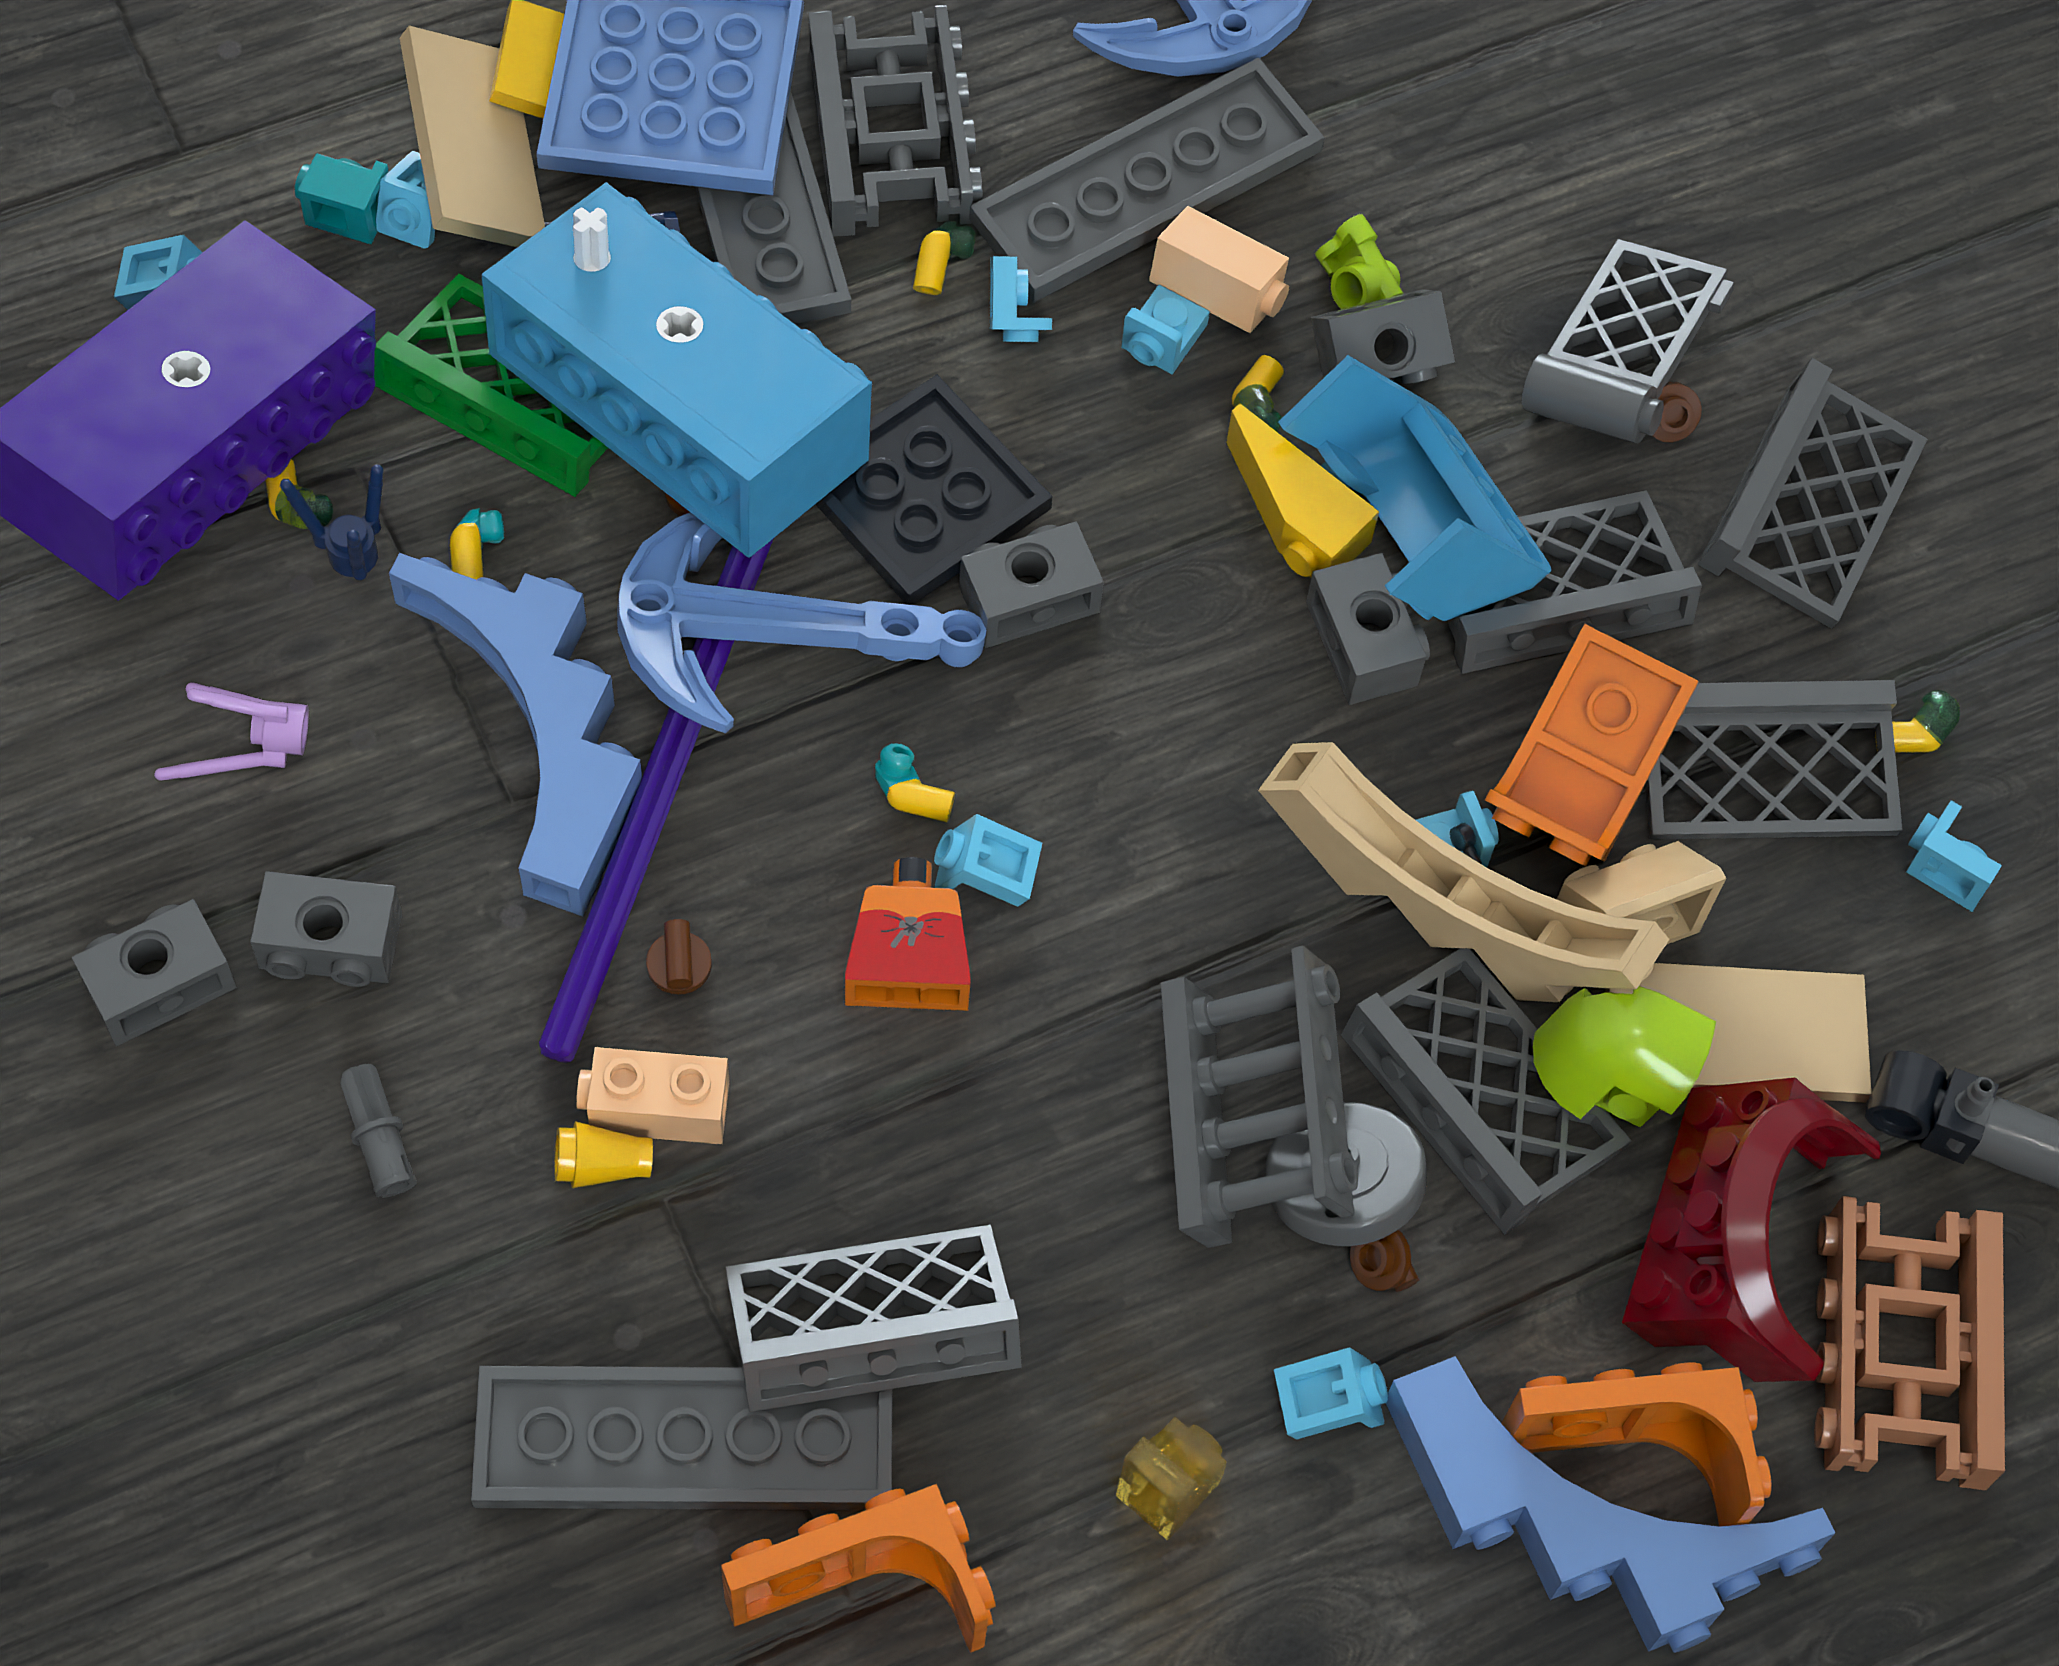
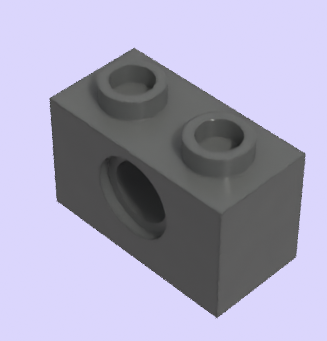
M1418 290L1311 317L1323 378L1347 355L1388 379L1401 376L1403 384L1437 377L1436 367L1455 362L1441 291ZM1388 330L1393 338V350L1388 358L1380 361L1374 350L1375 340L1382 331Z
M1077 521L1059 527L1056 525L1042 526L1032 531L1027 537L1001 545L999 543H987L977 547L970 554L961 557L959 588L969 612L979 616L987 630L984 642L985 648L1100 613L1104 581ZM1032 576L1040 581L1028 584L1019 581L1017 578Z
M1383 553L1313 571L1306 603L1348 705L1418 686L1425 661L1430 657L1427 636L1421 625L1412 624L1406 610L1408 603L1390 595L1385 587L1398 573L1391 574ZM1360 624H1375L1378 627H1380L1382 631H1369L1363 628Z
M265 871L250 942L259 969H265L268 973L283 979H300L305 974L327 976L340 984L353 987L366 986L370 981L389 983L402 918V909L396 886ZM333 926L341 929L336 936L328 940L321 941L312 938L316 931L324 927Z
M194 899L181 905L172 904L161 907L151 913L144 923L121 934L111 933L98 937L89 943L83 952L72 956L80 977L116 1047L237 988L227 960ZM150 961H166L164 967L154 974L142 975L138 973L141 967Z

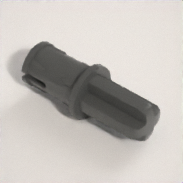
M362 1064L345 1070L342 1073L340 1084L355 1126V1130L350 1136L353 1144L361 1147L376 1197H391L410 1190L417 1184L415 1174H413L410 1162H408L399 1133L403 1129V1123L401 1118L392 1116L376 1067L372 1064Z

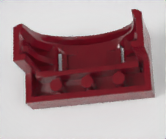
M1795 1077L1691 1088L1622 1323L1654 1347L1707 1345L1733 1366L1739 1367V1370L1754 1382L1814 1381L1823 1369L1824 1361L1788 1320L1778 1298L1772 1275L1769 1251V1222L1775 1186L1782 1166L1792 1148L1815 1167L1825 1169L1828 1157L1866 1154L1873 1159H1880L1881 1150L1879 1142L1829 1106Z

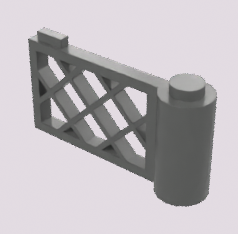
M1617 239L1548 354L1542 353L1533 361L1523 388V409L1527 412L1635 444L1640 443L1646 434L1654 435L1659 427L1664 410V402L1658 400L1662 394L1663 387L1669 382L1708 313L1711 311L1720 314L1734 291V282L1727 280V269ZM1625 262L1647 268L1650 274L1623 282L1618 271ZM1690 280L1705 286L1701 291L1678 297L1671 285ZM1659 289L1666 300L1665 302L1639 309L1632 297ZM1620 301L1627 312L1599 321L1594 311L1597 307ZM1675 316L1681 326L1679 330L1655 337L1648 324ZM1636 328L1643 341L1615 349L1608 336ZM1597 340L1603 353L1587 358L1569 353L1572 347ZM1652 356L1657 367L1650 377L1629 371L1624 364Z

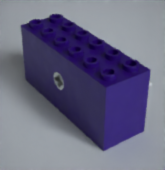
M243 221L0 408V516L119 601L137 585L143 586L149 583L157 575L161 566L177 552L194 546L204 534L205 529L225 513L236 511L244 503L251 491L268 477L275 478L280 475L288 466L291 458L308 444L321 441L337 420L351 409L362 407L369 400L375 388L376 309L247 221Z

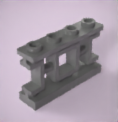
M935 5L934 18H924L923 11L912 12L910 36L857 39L855 16L843 17V24L833 25L832 10L808 12L809 53L833 237L855 235V221H866L867 227H878V202L934 198L937 222L949 221V214H958L960 225L971 224L972 222L969 220L970 206L973 205V202L983 199L982 177L979 166H969L968 154H975L976 152L975 128L973 119H963L961 107L969 106L968 79L966 72H956L955 61L962 60L961 31L959 25H949L947 5ZM934 43L941 93H934L932 72L901 74L900 67L927 65L928 44ZM837 50H845L847 71L877 69L878 76L851 77V99L847 100L842 98ZM921 103L923 130L869 133L866 107ZM941 137H947L954 188L947 187L945 167L914 169L913 161L940 159ZM856 143L859 165L890 163V171L863 173V195L854 194L848 144Z

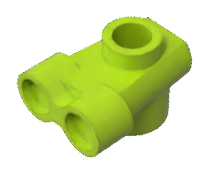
M1358 214L1344 222L1336 230V235L1322 245L1315 253V256L1329 277H1332V296L1341 309L1404 294L1400 288V274L1397 267L1392 262L1383 258L1375 244L1378 236L1363 214Z

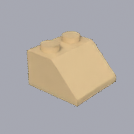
M1679 841L1657 849L1653 844H1647L1626 854L1620 863L1599 870L1598 866L1591 865L1575 871L1564 880L1557 900L1575 907L1614 917L1655 921L1670 939L1667 943L1670 944L1700 932L1726 877L1719 866Z

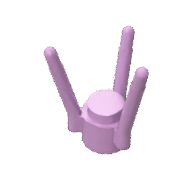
M188 683L185 689L189 700L252 715L251 744L262 745L263 751L158 768L154 776L157 780L163 781L259 766L285 768L287 754L303 755L309 721L308 705L266 701L212 686Z

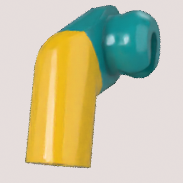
M477 508L465 514L450 537L451 570L453 572L476 580L483 577L481 551L483 543H499L504 539L503 516L499 511L481 512L480 508Z
M897 743L885 746L880 753V760L875 764V778L891 806L899 811L948 822L954 803L955 792L922 784L916 770L912 766L914 754L907 746Z

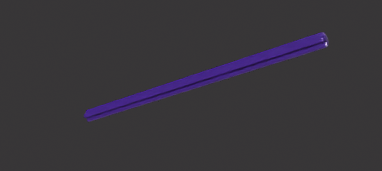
M773 539L750 558L732 546L717 586L754 591ZM696 638L692 650L708 685L715 692L734 640ZM670 707L539 1041L541 1054L549 1059L568 1063L575 1057L700 732L701 724L679 714Z

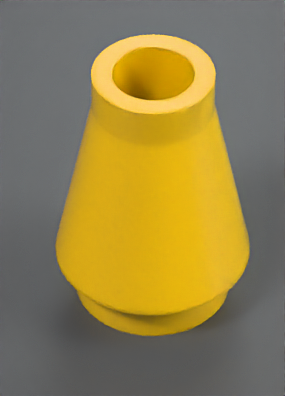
M576 1121L573 1128L558 1127L555 1143V1181L571 1182V1187L577 1188L634 1177L650 1178L653 1161V1141L651 1137H636Z

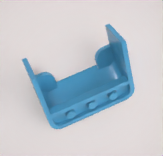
M1347 355L1278 421L1284 431L1317 448L1325 460L1321 467L1348 488L1351 487L1353 490L1366 496L1370 504L1379 511L1378 516L1409 561L1385 587L1390 595L1410 604L1423 618L1430 620L1434 616L1442 621H1448L1530 590L1551 572L1549 562L1453 423L1428 401L1351 356Z

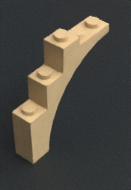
M1333 742L1292 744L1258 790L1346 895L1388 896L1430 947L1474 949L1516 1000L1560 1002L1574 986L1637 989L1640 983L1650 975L1654 968V962L1670 940L1655 921L1614 917L1575 907L1530 890L1486 868L1441 840L1401 810L1373 785Z

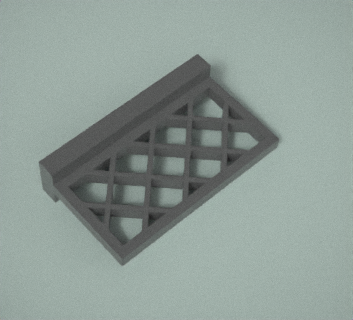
M1811 358L1788 386L1697 565L1716 576H1719L1727 568L1832 629L1839 622L1928 439L1827 381L1833 369ZM1825 404L1845 414L1852 431L1829 435L1821 414ZM1811 431H1812V433H1813V435H1814V438H1813V439H1808V437H1809V435H1810V433H1811ZM1884 437L1905 449L1906 451L1901 461L1881 465L1872 439ZM1857 443L1866 468L1844 473L1835 447ZM1820 450L1829 476L1807 480L1798 457L1802 453ZM1790 476L1792 483L1785 485L1788 477ZM1893 476L1889 483L1887 477ZM1871 480L1880 501L1879 506L1859 510L1849 484ZM1834 488L1844 514L1822 518L1812 492ZM1797 495L1807 521L1784 526L1776 506V501L1779 498ZM1871 521L1868 528H1866L1864 522ZM1765 522H1767L1769 529L1762 530ZM1849 525L1858 548L1855 553L1837 556L1827 529ZM1812 533L1821 560L1799 564L1789 537ZM1774 541L1784 567L1770 570L1749 558L1748 556L1754 544ZM1847 566H1849L1848 569H1847V571H1846V573H1845V575H1844V573H1843V571H1842V567H1847ZM1827 571L1835 592L1830 604L1810 593L1804 575Z
M1647 490L1518 517L1541 552L1571 564L1563 578L1549 573L1536 585L1552 592V596L1529 602L1514 595L1493 603L1495 606L1492 610L1465 616L1461 615L1447 621L1456 642L1454 657L1461 674L1570 651L1584 624L1616 640L1693 624L1702 584L1694 567L1684 569ZM1637 513L1644 529L1639 537L1609 526L1613 518ZM1570 527L1590 535L1581 550L1554 539L1552 536L1556 530ZM1599 540L1629 552L1621 566L1591 554ZM1640 556L1663 566L1665 573L1644 577L1630 571V569ZM1582 568L1610 580V583L1601 587L1585 589L1574 584L1573 581Z
M1895 680L1698 683L1674 731H1680L1699 749L1680 769L1664 755L1661 754L1645 784L1649 840L1898 836L1903 830L1891 710L1897 704ZM1875 728L1878 753L1866 766L1837 742L1848 729ZM1803 729L1823 746L1804 767L1776 744L1778 739L1787 730ZM1823 729H1839V730L1831 737V736H1830L1825 730H1823ZM1741 730L1761 747L1742 768L1714 745L1725 731ZM1762 730L1777 731L1771 737H1768ZM1700 731L1715 732L1709 738H1706ZM1766 752L1794 776L1776 797L1772 796L1747 774ZM1827 752L1831 753L1856 775L1838 796L1833 794L1809 773ZM1704 753L1732 777L1713 799L1685 775ZM1878 763L1880 778L1871 771ZM1661 771L1670 778L1663 787ZM1863 781L1882 798L1884 819H1862L1843 800ZM1799 782L1828 806L1816 820H1800L1780 803ZM1737 783L1766 807L1754 821H1737L1719 805V802ZM1675 784L1704 808L1691 822H1664L1663 797ZM1833 811L1842 818L1826 820ZM1771 812L1780 819L1764 821ZM1709 813L1718 820L1702 822Z
M1460 948L1384 996L1380 997L1376 992L1358 1003L1341 1036L1505 1235L1524 1223L1533 1210L1626 1150L1632 1140L1606 1110L1596 1105L1579 1119L1560 1106L1557 1101L1525 1094L1527 1071L1538 1073L1534 1065L1533 1040L1538 1029L1469 948ZM1460 970L1477 990L1476 1003L1443 996L1444 979ZM1432 987V993L1424 992ZM1403 1004L1429 1009L1428 1033L1406 1028L1394 1014L1393 1010ZM1441 1012L1474 1019L1473 1041L1468 1042L1439 1035ZM1486 1022L1507 1026L1518 1038L1517 1052L1484 1045ZM1438 1051L1471 1058L1469 1082L1447 1078L1437 1065ZM1482 1061L1515 1068L1514 1091L1481 1085ZM1479 1101L1512 1108L1511 1131L1507 1132L1489 1128L1478 1115ZM1524 1111L1557 1117L1555 1142L1522 1135ZM1569 1120L1591 1125L1605 1143L1595 1150L1568 1145ZM1521 1151L1554 1158L1553 1177L1538 1187L1520 1166ZM1566 1161L1575 1162L1566 1168Z
M991 1224L726 1266L727 1282L749 1412L1022 1368L1019 1319L1014 1299L1010 1300ZM979 1250L982 1253V1258L969 1271L946 1262L954 1254ZM905 1263L915 1268L902 1282L880 1273L887 1265ZM838 1273L849 1278L835 1293L813 1284L823 1275ZM932 1276L954 1285L941 1300L919 1291ZM772 1284L782 1289L767 1304L744 1294L743 1288ZM865 1287L888 1296L874 1311L852 1302ZM970 1294L991 1302L958 1308ZM799 1297L820 1307L806 1322L784 1312ZM904 1304L924 1313L890 1319ZM837 1315L857 1324L823 1330ZM769 1326L790 1335L755 1341Z

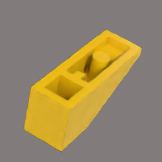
M1239 403L1232 410L1226 443L1278 552L1284 556L1289 567L1301 576H1310L1312 578L1313 571L1353 561L1372 542L1379 511Z

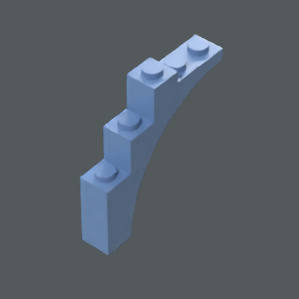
M399 553L389 572L395 603L440 624L472 647L506 683L528 721L539 757L540 786L535 823L519 865L523 895L583 917L613 854L642 779L640 759L634 758L628 750L617 744L604 742L600 745L596 744L615 706L611 675L605 674L599 666L583 659L569 661L587 624L583 593L576 591L573 586L561 579L549 577L544 580L526 573L516 592L513 593L493 579L481 577L476 580L453 572L447 565L436 559L423 557L419 560Z
M1456 1356L1393 1380L1388 1392V1401L1386 1403L1388 1410L1452 1549L1472 1541L1477 1550L1493 1546L1510 1537L1514 1533L1511 1526L1515 1525L1550 1600L1569 1592L1574 1601L1591 1597L1612 1585L1609 1577L1612 1575L1648 1652L1669 1643L1673 1653L1705 1641L1711 1636L1708 1627L1712 1625L1724 1610L1717 1595L1718 1592L1722 1601L1726 1602L1756 1589L1761 1585L1758 1576L1777 1568H1781L1785 1577L1804 1571L1822 1560L1819 1551L1835 1534L1823 1508L1769 1523L1711 1526L1662 1520L1611 1504L1562 1478L1521 1446L1482 1402Z

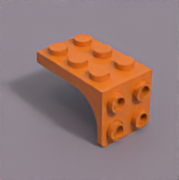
M1584 624L1515 757L1497 786L1493 790L1490 789L1485 798V801L1497 806L1492 819L1527 837H1530L1535 826L1555 836L1549 846L1550 849L1581 865L1587 866L1591 856L1605 862L1699 681Z
M1688 1362L1666 1367L1661 1371V1375L1635 1377L1634 1371L1630 1369H1616L1594 1376L1591 1382L1567 1384V1379L1563 1376L1540 1377L1527 1382L1526 1388L1519 1389L1501 1423L1515 1440L1530 1453L1635 1442L1655 1443L1669 1447L1687 1457L1705 1477L1713 1494L1719 1526L1749 1524L1764 1506V1498H1769L1771 1494L1769 1466L1764 1456L1756 1455L1752 1431L1756 1430L1758 1420L1756 1401L1750 1389H1743L1739 1367L1703 1371L1700 1363Z
M937 1484L908 1495L905 1494L904 1489L884 1492L865 1503V1511L839 1520L837 1514L817 1517L803 1524L798 1529L799 1536L772 1545L770 1539L753 1541L736 1549L731 1554L732 1561L721 1565L725 1602L734 1627L859 1579L880 1573L911 1575L927 1582L941 1593L955 1614L970 1652L984 1648L987 1627L993 1625L990 1609L996 1607L995 1599L983 1568L979 1566L970 1570L964 1543L969 1542V1534L964 1518L955 1501L944 1504Z

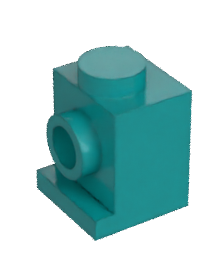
M316 153L310 165L304 164L295 183V196L300 199L305 225L372 244L378 232L376 229L380 179L389 172L388 165L376 161L371 170L350 159H334Z

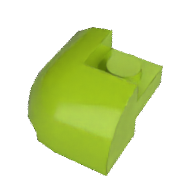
M1641 986L1633 989L1632 994L1606 992L1592 995L1584 988L1568 998L1535 1032L1533 1040L1534 1065L1547 1091L1560 1106L1579 1119L1596 1105L1618 1118L1641 1127L1659 1109L1672 1115L1687 1097L1698 1079L1709 1054L1716 1021L1659 992Z

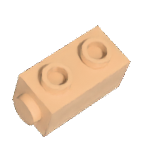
M1187 206L1157 238L1149 281L1175 292L1209 310L1210 313L1251 333L1266 315L1274 317L1283 306L1289 291V285L1283 283L1289 257Z
M595 1047L592 1070H580L577 1087V1109L587 1110L589 1125L636 1137L722 1144L729 1091L728 1058Z

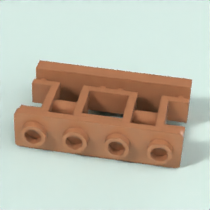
M1842 1196L1829 1216H1822L1817 1236L1818 1254L1827 1256V1279H1821L1816 1300L1818 1318L1826 1319V1342H1821L1817 1350V1354L1824 1361V1366L1816 1377L1818 1383H1825V1407L1818 1409L1814 1429L1816 1447L1824 1448L1825 1470L1840 1471L1846 1465L1854 1466V1471L1869 1472L1878 1461V1441L1936 1447V1480L1949 1482L1952 1478L1959 1479V1487L1987 1490L2005 1472L2003 1213L1976 1210L1967 1219L1959 1218L1958 1212L1946 1211L1936 1224V1241L1880 1235V1203L1866 1202L1864 1206H1857V1199L1855 1197ZM1856 1232L1857 1259L1894 1263V1287L1865 1284L1856 1296ZM1958 1259L1959 1294L1921 1290L1922 1267L1949 1270ZM1879 1312L1936 1319V1369L1879 1362ZM1855 1386L1893 1390V1416L1864 1413L1855 1424L1854 1440ZM1959 1386V1424L1921 1419V1394L1950 1397Z

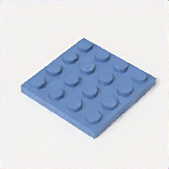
M567 0L536 154L538 168L773 195L803 17L804 0Z

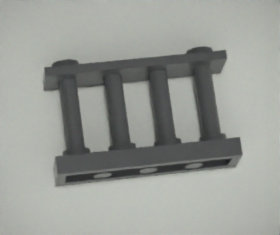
M1305 946L1291 948L1294 980L1214 1000L1212 996L1185 977L1161 982L1179 1230L1207 1248L1232 1243L1231 1219L1235 1217L1236 1211L1314 1193L1316 1201L1341 1218L1354 1215L1352 1191H1355L1358 1187V1172L1354 1159L1348 1152L1334 1004L1340 1000V987L1333 968L1324 963ZM1297 1007L1300 1041L1220 1061L1217 1058L1216 1033H1219L1221 1025ZM1302 1068L1305 1103L1228 1122L1223 1121L1220 1095L1225 1092L1226 1086ZM1308 1130L1311 1166L1231 1185L1227 1182L1225 1156L1230 1154L1231 1148Z

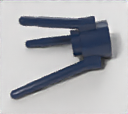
M377 464L371 468L365 515L362 518L355 515H343L336 518L328 527L321 524L289 479H283L280 482L281 490L312 534L314 545L317 548L327 550L329 562L333 569L341 575L354 577L356 580L365 579L367 573L376 565L378 559L375 535L381 530L379 513L383 487V467Z

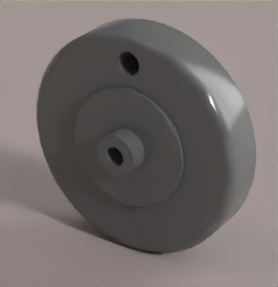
M1343 1102L1348 1152L1353 1157L1358 1172V1187L1355 1191H1352L1354 1215L1341 1218L1316 1201L1314 1193L1271 1204L1279 1218L1302 1237L1321 1244L1355 1246L1374 1242L1394 1233L1415 1215L1426 1193L1427 1167L1422 1142L1405 1120L1382 1107L1366 1103ZM1308 1130L1275 1138L1267 1155L1266 1176L1311 1166Z

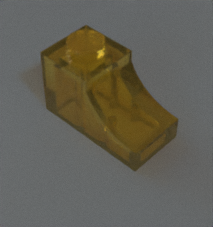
M1174 1417L1166 1427L1148 1440L1143 1436L1125 1456L1116 1496L1168 1541L1221 1482L1227 1465V1461L1220 1456L1223 1450L1219 1443L1203 1428L1194 1424L1188 1428Z

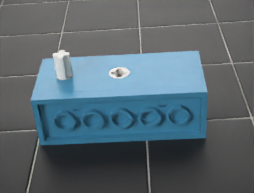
M607 182L482 273L489 354L748 558L869 461L872 382L868 380L864 372L852 363H845L825 348L814 333L807 329H800L780 314L770 300L761 295L756 296L735 280L725 266L718 262H711L691 247L687 239L680 232L666 228L650 216L636 199L625 197Z

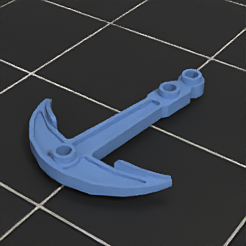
M1177 0L1188 17L1189 23L1157 31L1156 20L1153 18L1122 23H1078L1073 30V37L1097 54L1131 69L1177 77L1221 73L1241 67L1258 57L1261 58L1267 55L1298 28L1312 0Z
M691 512L675 518L642 542L623 574L618 597V634L631 669L657 698L667 706L703 726L723 733H727L733 727L734 719L722 706L708 685L694 651L684 650L683 655L682 637L857 649L868 655L883 656L892 661H903L908 658L929 660L939 655L941 660L950 666L965 667L982 654L987 631L979 616L965 610H952L941 614L932 607L876 601L855 604L687 582L685 578L688 568L689 571L698 572L715 545L723 538Z

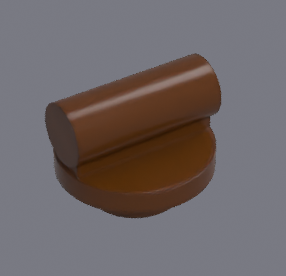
M1668 382L1663 387L1662 394L1658 399L1664 402V410L1659 427L1652 436L1663 442H1676L1686 438L1695 430L1700 421L1702 409L1699 397L1691 388L1679 382Z
M669 920L664 923V935L651 945L647 953V972L654 985L664 992L687 994L700 988L708 979L712 968L711 953L701 938L690 933V923L687 920Z
M1399 1229L1377 1241L1351 1246L1350 1262L1356 1278L1365 1287L1375 1291L1394 1288L1396 1292L1415 1285L1419 1281V1277L1411 1264L1409 1244Z

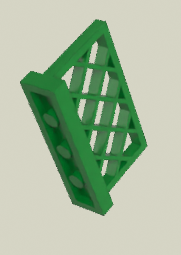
M458 274L398 336L388 331L376 343L374 358L375 387L573 497H576L588 484L590 467L608 449L607 446L594 436L588 442L565 429L563 423L575 421L548 401L549 408L530 410L514 401L513 396L538 392L520 378L509 379L506 367L489 354V349L458 351L455 336L487 333L483 286L461 274ZM463 298L481 308L484 317L451 320L449 310ZM446 337L449 353L431 355L415 345L420 340ZM496 365L499 380L480 382L463 373L462 368Z

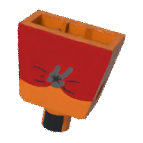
M916 857L901 858L894 862L893 886L872 885L866 888L846 967V1006L968 1011L970 969L958 892L950 888H931L932 864L929 861Z

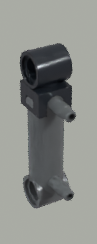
M1891 1051L1884 1056L1865 1113L1867 1121L1873 1127L1887 1135L1900 1139H1922L1920 1148L1958 1163L1964 1164L1969 1156H1973L2059 1190L2058 1119L1996 1096L1999 1084L1994 1083L1988 1077H1979L1955 1067L1947 1078V1072L1939 1063L1925 1055L1912 1051Z

